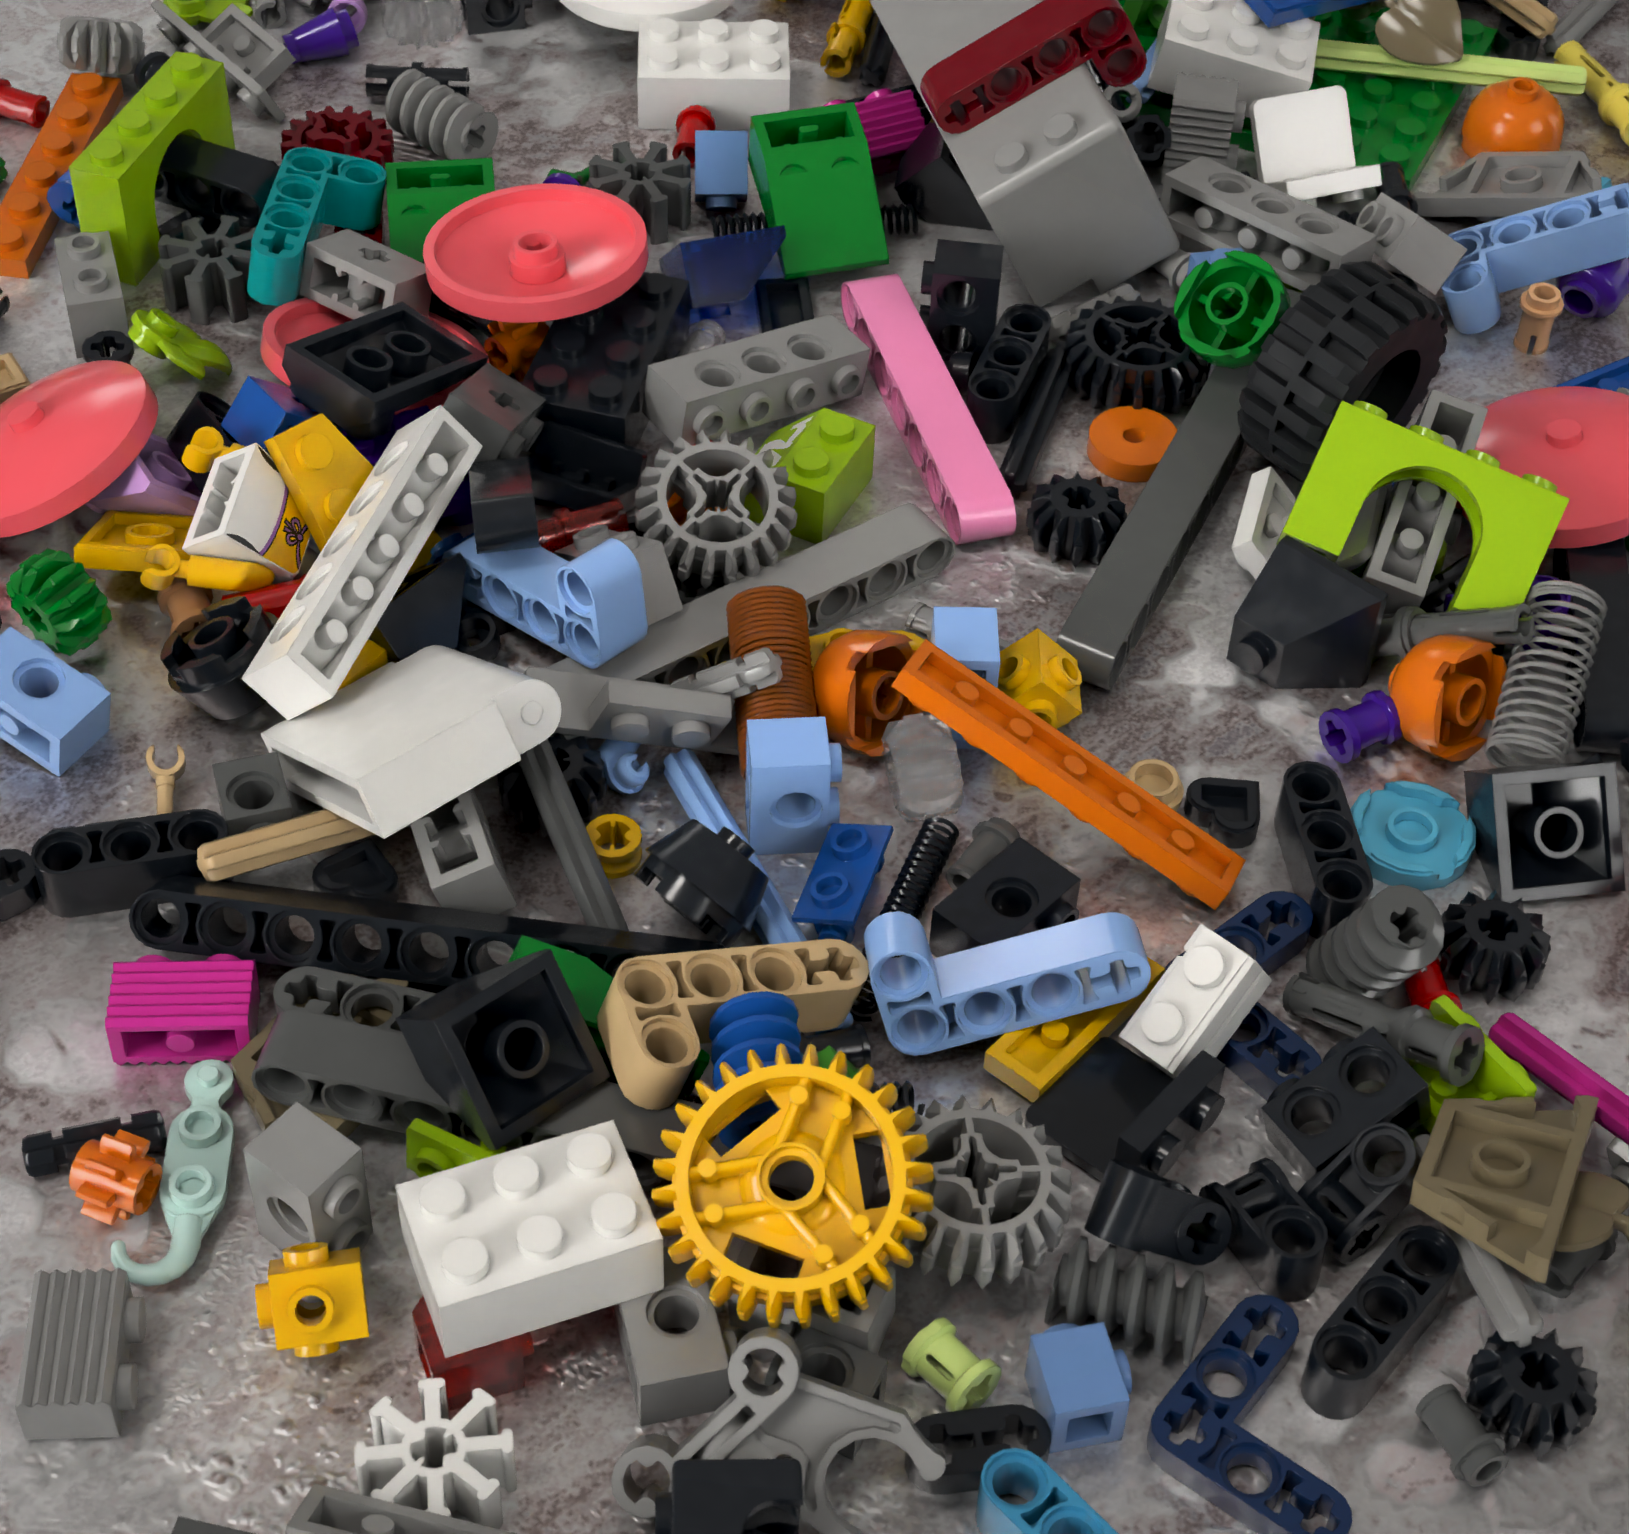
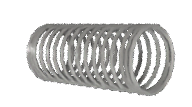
M1563 580L1542 581L1530 587L1525 604L1530 607L1531 612L1529 616L1522 615L1521 618L1533 616L1534 621L1539 625H1535V637H1532L1528 643L1532 649L1524 650L1522 646L1525 644H1515L1511 651L1512 657L1508 662L1509 669H1507L1504 676L1506 681L1503 682L1501 687L1502 693L1498 698L1499 705L1495 709V718H1493L1491 723L1492 730L1488 734L1484 748L1486 757L1496 767L1538 765L1513 758L1501 751L1496 744H1504L1517 752L1533 757L1554 758L1558 764L1567 763L1565 755L1571 749L1568 742H1571L1574 737L1571 730L1575 729L1577 725L1575 718L1578 717L1580 713L1579 705L1584 700L1582 693L1587 688L1585 681L1590 676L1588 669L1594 663L1592 657L1597 651L1595 645L1600 640L1598 633L1601 632L1604 626L1602 622L1608 611L1605 600L1594 590L1581 584ZM1549 593L1572 595L1592 602L1599 608L1600 613L1596 615L1590 609L1576 603L1561 600L1536 602L1535 598ZM1550 605L1573 608L1591 617L1578 618L1568 614L1555 613L1542 606ZM1539 618H1542V619H1544V620H1546V621H1548V622H1550V623H1552V624H1556V625H1549V624H1547L1546 622L1540 620ZM1572 628H1587L1590 632H1579ZM1536 630H1549L1564 636L1579 637L1586 644H1575L1560 638L1546 637ZM1594 635L1593 640H1591L1588 637ZM1533 642H1546L1561 648L1575 649L1583 655L1571 656L1564 652L1543 649ZM1590 647V651L1587 652L1585 649ZM1530 654H1543L1558 660L1571 661L1577 664L1579 668H1567L1559 664L1540 661ZM1524 656L1529 661L1521 662L1519 658ZM1587 659L1586 665L1583 662H1581ZM1528 666L1543 667L1551 671L1567 673L1577 680H1563L1555 676L1539 674L1528 668ZM1521 668L1526 673L1517 674L1516 670ZM1584 671L1583 677L1580 676L1578 673ZM1525 679H1539L1548 683L1563 685L1573 692H1559L1554 689L1536 686ZM1518 680L1523 686L1515 687L1512 682ZM1580 683L1581 686L1579 689L1574 686ZM1521 691H1536L1545 695L1555 696L1567 701L1569 704H1555L1532 698ZM1514 692L1521 698L1512 699L1509 694ZM1577 695L1578 698L1576 702L1570 698ZM1518 703L1535 704L1551 708L1563 713L1565 716H1551L1531 711ZM1512 705L1517 710L1508 711L1506 706ZM1574 708L1573 713H1570L1566 709ZM1516 716H1531L1547 720L1559 725L1561 728L1552 729L1534 725ZM1508 717L1515 723L1506 724L1502 719ZM1568 720L1571 721L1569 726L1562 722ZM1512 728L1542 732L1556 738L1557 741H1548L1530 734L1519 733ZM1503 729L1507 731L1505 733H1499V731ZM1567 732L1566 739L1560 735ZM1515 744L1526 745L1529 747L1539 749L1543 752L1531 751L1526 748L1517 746ZM1564 745V748L1561 751L1556 746Z

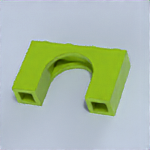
M176 51L69 166L81 232L90 233L109 231L121 283L137 286L160 259L158 248L160 237L155 212V186L160 164L174 138L181 133L235 150L223 62L203 58L195 53Z
M1341 401L1276 544L1278 545L1279 541L1288 535L1335 563L1344 547L1363 502L1372 493L1387 484L1397 481H1425L1443 488L1456 498L1465 510L1472 529L1473 543L1471 555L1446 612L1505 607L1524 603L1570 499L1556 493L1557 486L1547 479L1532 474H1524L1521 478L1500 469L1501 463L1487 453L1473 449L1463 453L1444 445V438L1429 428L1411 425L1407 429L1386 420L1388 414L1373 404L1355 401L1352 405Z

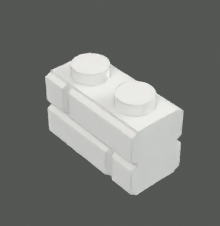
M1202 924L1199 925L1183 947L1185 954L1174 959L1119 1034V1037L1138 1055L1173 1079L1202 1050L1216 1058L1272 982L1271 978L1263 971L1256 960Z

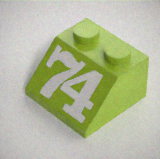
M823 407L772 432L757 450L755 455L771 449L774 456L771 468L786 466L789 476L785 486L795 487L794 490L797 497L792 508L796 509L795 512L798 515L795 528L789 531L792 536L814 544L828 539L872 479L876 425ZM749 493L745 497L744 507L750 512L749 519L761 524L764 519L762 509L756 498Z

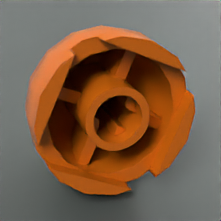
M1516 77L1490 84L1474 97L1467 110L1461 130V135H1463L1461 143L1463 151L1470 158L1481 152L1559 151L1565 125L1560 104L1557 98L1548 90L1530 78Z
M854 630L828 644L814 665L812 677L817 717H826L829 739L835 743H840L842 747L850 751L871 757L888 756L903 747L910 737L898 734L906 728L910 718L920 720L923 711L915 707L906 696L891 687L905 664L916 652L911 649L909 644L913 640L906 635L890 631Z
M1447 634L1426 638L1406 653L1400 663L1392 670L1388 681L1389 697L1393 699L1397 709L1402 736L1406 741L1432 756L1450 762L1467 760L1481 749L1487 739L1477 735L1483 729L1486 719L1493 721V718H1495L1494 712L1499 705L1498 698L1502 693L1501 687L1503 682L1506 681L1504 676L1507 671V665L1504 657L1493 654L1491 650L1496 646L1481 639Z

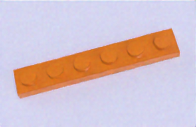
M91 72L72 73L0 204V276L30 278L60 220L51 209L46 198L48 189L57 182L60 176L68 171L69 166L110 123L124 96L121 78L100 76Z
M927 639L923 641L902 668L891 687L906 696L915 707L929 712L961 734L967 743L984 750L1013 770L1022 781L1036 786L1068 808L1074 817L1082 822L1091 824L1120 844L1129 855L1146 862L1175 882L1185 894L1198 898L1214 910L1217 909L1229 894L1246 860Z

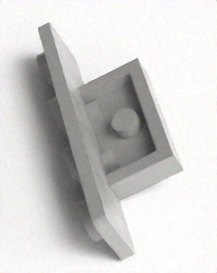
M155 0L150 4L162 19L156 25L157 28L174 46L178 48L184 42L186 44L183 47L185 52L195 53L200 57L224 63L227 91L232 93L238 88L240 91L236 95L256 116L265 111L278 123L286 117L265 90L296 60L289 50L233 3L201 34L162 1Z
M529 667L524 673L527 676L548 683L557 692L562 710L560 722L554 733L739 755L738 735L736 734L737 724L735 722L736 712L734 711L735 701L734 699L731 700V695L672 688L668 684L538 667Z

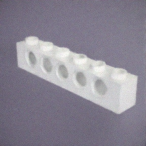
M442 405L437 406L396 431L241 678L287 720L334 697L483 447Z

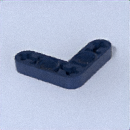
M1274 891L1259 897L1213 931L1237 948L1247 952L1269 976L1305 948L1312 925L1313 913L1309 904L1298 895L1285 891ZM1271 921L1273 924L1277 926L1269 931L1268 938L1266 941L1264 937L1267 934L1269 923ZM1174 959L1170 961L1168 965L1165 967V972L1171 965V963L1174 961ZM1256 1002L1242 1021V1023L1250 1026L1256 1032L1257 1037L1244 1042L1230 1038L1216 1057L1266 1101L1271 1093L1286 1080L1291 1078L1301 1079L1322 1064L1321 1056L1311 1045L1259 1002ZM1268 1048L1273 1049L1272 1054L1267 1050ZM1278 1070H1279V1071H1281L1282 1073H1284V1074H1289V1075H1287V1076L1284 1078V1077L1278 1075L1277 1072H1278ZM1295 1070L1301 1073V1078L1293 1074L1292 1072Z
M1258 1294L1247 1297L1234 1308L1156 1407L1147 1435L1148 1453L1152 1461L1161 1470L1257 1534H1312L1301 1527L1303 1519L1309 1520L1315 1513L1324 1516L1328 1521L1326 1527L1320 1526L1313 1534H1349L1352 1525V1510L1341 1493L1240 1427V1424L1288 1363L1299 1333L1298 1318L1294 1310L1283 1300L1271 1295ZM1264 1325L1273 1328L1276 1331L1275 1336H1265L1256 1347L1252 1359L1245 1352L1251 1330L1258 1332ZM1216 1370L1230 1372L1240 1379L1244 1391L1235 1397H1220L1213 1394L1206 1387L1203 1377L1209 1372ZM1195 1409L1202 1416L1195 1441L1187 1439L1181 1445L1173 1443L1169 1439L1171 1432L1176 1434L1182 1432L1191 1421ZM1237 1465H1251L1258 1468L1266 1476L1269 1487L1258 1494L1243 1493L1230 1483L1227 1471ZM1285 1489L1291 1493L1289 1502L1284 1500L1280 1513H1276L1273 1509H1275L1281 1490Z

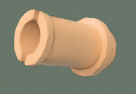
M1540 282L1532 284L1528 290L1523 292L1519 301L1523 311L1513 343L1519 351L1527 354L1531 336H1535L1534 338L1536 339L1532 355L1543 354L1547 351L1554 320L1562 313L1564 308L1560 290L1552 284Z

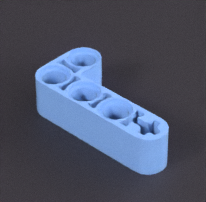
M1629 183L1618 184L1449 234V237L1468 249L1441 286L1455 329L1464 334H1476L1488 330L1495 325L1501 316L1499 293L1628 258Z
M475 535L443 554L442 559L460 552L467 562L463 589L464 598L585 667L591 669L600 667L643 640L647 635L648 624L639 563L632 551L618 539H607L570 562L541 546L477 554Z
M900 911L886 912L871 921L864 933V946L871 987L888 1039L895 1049L912 1056L938 1052L1125 1002L1139 996L1147 988L1151 979V968L1138 927L1134 920L1125 914L1117 912L1089 916L937 958L932 956L923 926L911 914Z

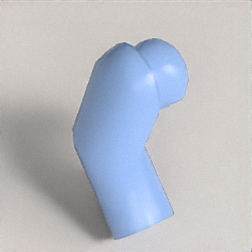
M606 739L598 749L604 762L606 782L613 791L625 795L637 793L648 780L650 775L648 762L646 761L640 766L637 761L639 754L635 753L641 743Z

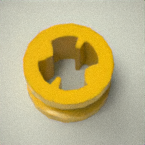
M606 814L593 819L586 826L607 878H623L632 874L640 866L642 860V833L639 825L633 819L620 814ZM606 843H611L609 850L604 849L601 846ZM616 843L624 845L623 848L615 850Z

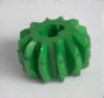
M47 548L38 555L33 554L19 565L20 568L10 575V581L6 584L7 594L12 599L11 607L19 613L23 620L22 625L27 626L33 632L35 639L44 641L55 653L71 656L80 649L85 650L99 639L98 635L107 629V624L112 620L111 610L107 607V596L98 589L96 585L97 579L91 578L85 571L82 563H75L70 555L62 550L55 551Z

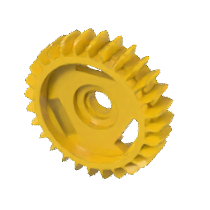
M782 1043L778 1044L775 1054V1065L764 1067L755 1050L750 1049L747 1052L749 1072L742 1076H738L726 1062H721L719 1068L724 1086L718 1091H715L702 1080L696 1081L695 1087L703 1103V1106L698 1111L680 1102L676 1104L675 1111L677 1116L686 1127L684 1133L667 1129L662 1130L660 1137L666 1148L676 1153L675 1158H655L653 1160V1169L659 1177L672 1181V1184L652 1189L651 1196L654 1204L658 1207L674 1208V1211L657 1219V1228H659L664 1237L683 1234L680 1239L668 1248V1253L676 1264L692 1258L697 1259L686 1272V1279L693 1288H698L712 1277L715 1279L709 1293V1299L717 1308H720L735 1293L739 1295L736 1309L737 1314L744 1321L750 1319L759 1303L766 1305V1316L771 1328H779L784 1315V1308H794L801 1328L808 1329L810 1328L812 1307L823 1304L824 1310L831 1321L838 1323L840 1321V1304L838 1299L849 1295L851 1300L861 1310H866L869 1307L864 1288L867 1282L872 1280L886 1292L891 1291L894 1287L891 1276L885 1267L889 1260L905 1268H910L913 1264L911 1252L901 1243L903 1237L918 1241H924L926 1238V1226L916 1218L911 1217V1212H931L934 1200L931 1193L914 1189V1186L933 1181L934 1170L930 1162H914L911 1159L927 1152L928 1140L924 1133L903 1135L915 1124V1111L911 1106L892 1113L889 1111L897 1100V1088L893 1083L889 1082L875 1093H872L870 1090L874 1082V1071L869 1064H865L851 1079L847 1077L846 1054L842 1051L836 1053L828 1069L820 1067L816 1046L813 1044L807 1046L802 1064H792L785 1045ZM772 1100L779 1111L720 1157L711 1146L718 1134L746 1110ZM877 1135L882 1145L890 1202L885 1207L865 1210L854 1139ZM787 1161L802 1162L814 1173V1183L811 1190L801 1199L794 1201L783 1200L777 1197L770 1189V1178L773 1171L780 1164ZM733 1237L803 1262L798 1278L765 1276L734 1263L726 1257Z

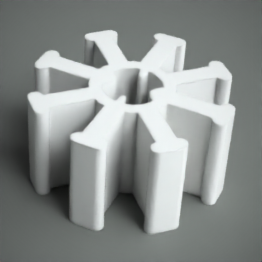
M443 1378L421 1379L418 1382L422 1421L415 1424L393 1407L391 1397H382L369 1412L374 1446H366L364 1442H357L354 1445V1463L359 1494L451 1517V1513L457 1510L473 1523L499 1529L503 1525L500 1488H506L508 1492H514L517 1489L513 1432L511 1429H504L498 1435L495 1399L483 1389L475 1388L472 1391V1399L450 1420L445 1380Z

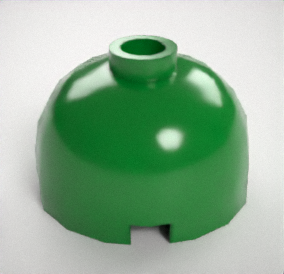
M1236 250L1225 252L1224 254L1227 258L1218 259L1212 264L1205 260L1197 265L1182 282L1174 303V316L1178 319L1179 334L1183 342L1212 365L1230 369L1250 366L1258 360L1262 352V344L1269 334H1273L1280 324L1279 319L1291 307L1289 294L1275 269L1256 254Z

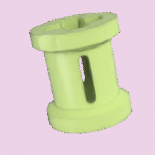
M945 1317L932 1321L911 1340L903 1353L901 1369L912 1378L921 1376L946 1399L945 1408L947 1412L979 1408L989 1398L999 1383L1002 1374L1001 1367L989 1358L979 1359L955 1337L956 1326Z

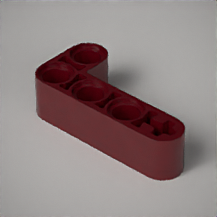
M1044 0L932 66L924 74L920 89L938 126L945 132L958 134L972 129L1090 59L1107 85L1124 87L1140 78L1146 68L1147 57L1128 15L1118 0Z

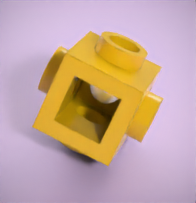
M1039 628L1000 651L997 687L999 690L1056 729L1065 726L1072 719L1082 714L1080 694L1082 676L1078 668L1077 659Z
M308 1242L286 1247L282 1250L283 1258L269 1260L268 1283L255 1284V1296L260 1330L274 1328L277 1351L294 1348L295 1356L317 1357L338 1351L340 1349V1341L369 1337V1319L360 1247L328 1251V1243ZM316 1296L321 1300L315 1303H308L303 1301L302 1298Z

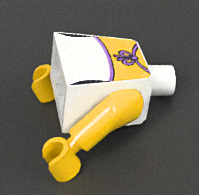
M205 426L196 430L190 444L184 450L182 463L190 471L210 473L182 550L190 555L189 560H182L172 546L156 544L149 548L144 561L158 563L166 571H160L155 568L145 569L140 577V582L148 589L160 591L168 588L172 584L174 577L187 579L188 586L243 592L287 582L292 579L296 580L303 574L308 573L319 554L308 546L311 533L271 455L257 443L249 446L233 443L230 447L224 446L222 435L213 427Z

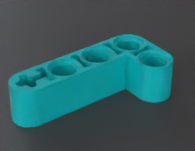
M298 147L287 151L251 241L247 292L251 298L257 302L273 306H280L296 299L301 285L306 244L318 239L323 224L361 231L377 227L381 222L386 182L385 169L374 161L316 148Z

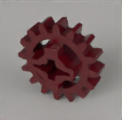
M326 106L325 110L317 113L309 110L305 112L306 121L292 119L290 121L291 130H282L281 132L282 143H280L282 160L287 151L293 148L309 147L374 161L384 169L385 163L394 162L392 129H387L384 118L373 120L372 111L370 110L363 111L360 114L353 113V106H346L342 112H335L332 106Z

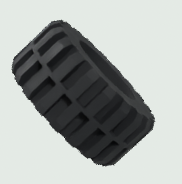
M1371 261L1347 262L1341 264L1339 269L1329 270L1321 276L1319 283L1310 285L1300 294V300L1293 308L1289 307L1279 319L1280 324L1272 335L1269 334L1262 344V352L1258 360L1252 363L1247 374L1249 379L1247 386L1242 389L1239 398L1242 408L1237 412L1242 437L1247 446L1304 484L1341 401L1352 405L1355 401L1368 402L1384 410L1388 414L1386 420L1406 427L1413 418L1411 415L1418 404H1422L1429 391L1427 387L1431 379L1436 377L1441 365L1439 358L1446 349L1447 340L1445 334L1448 332V328L1440 306L1426 295Z

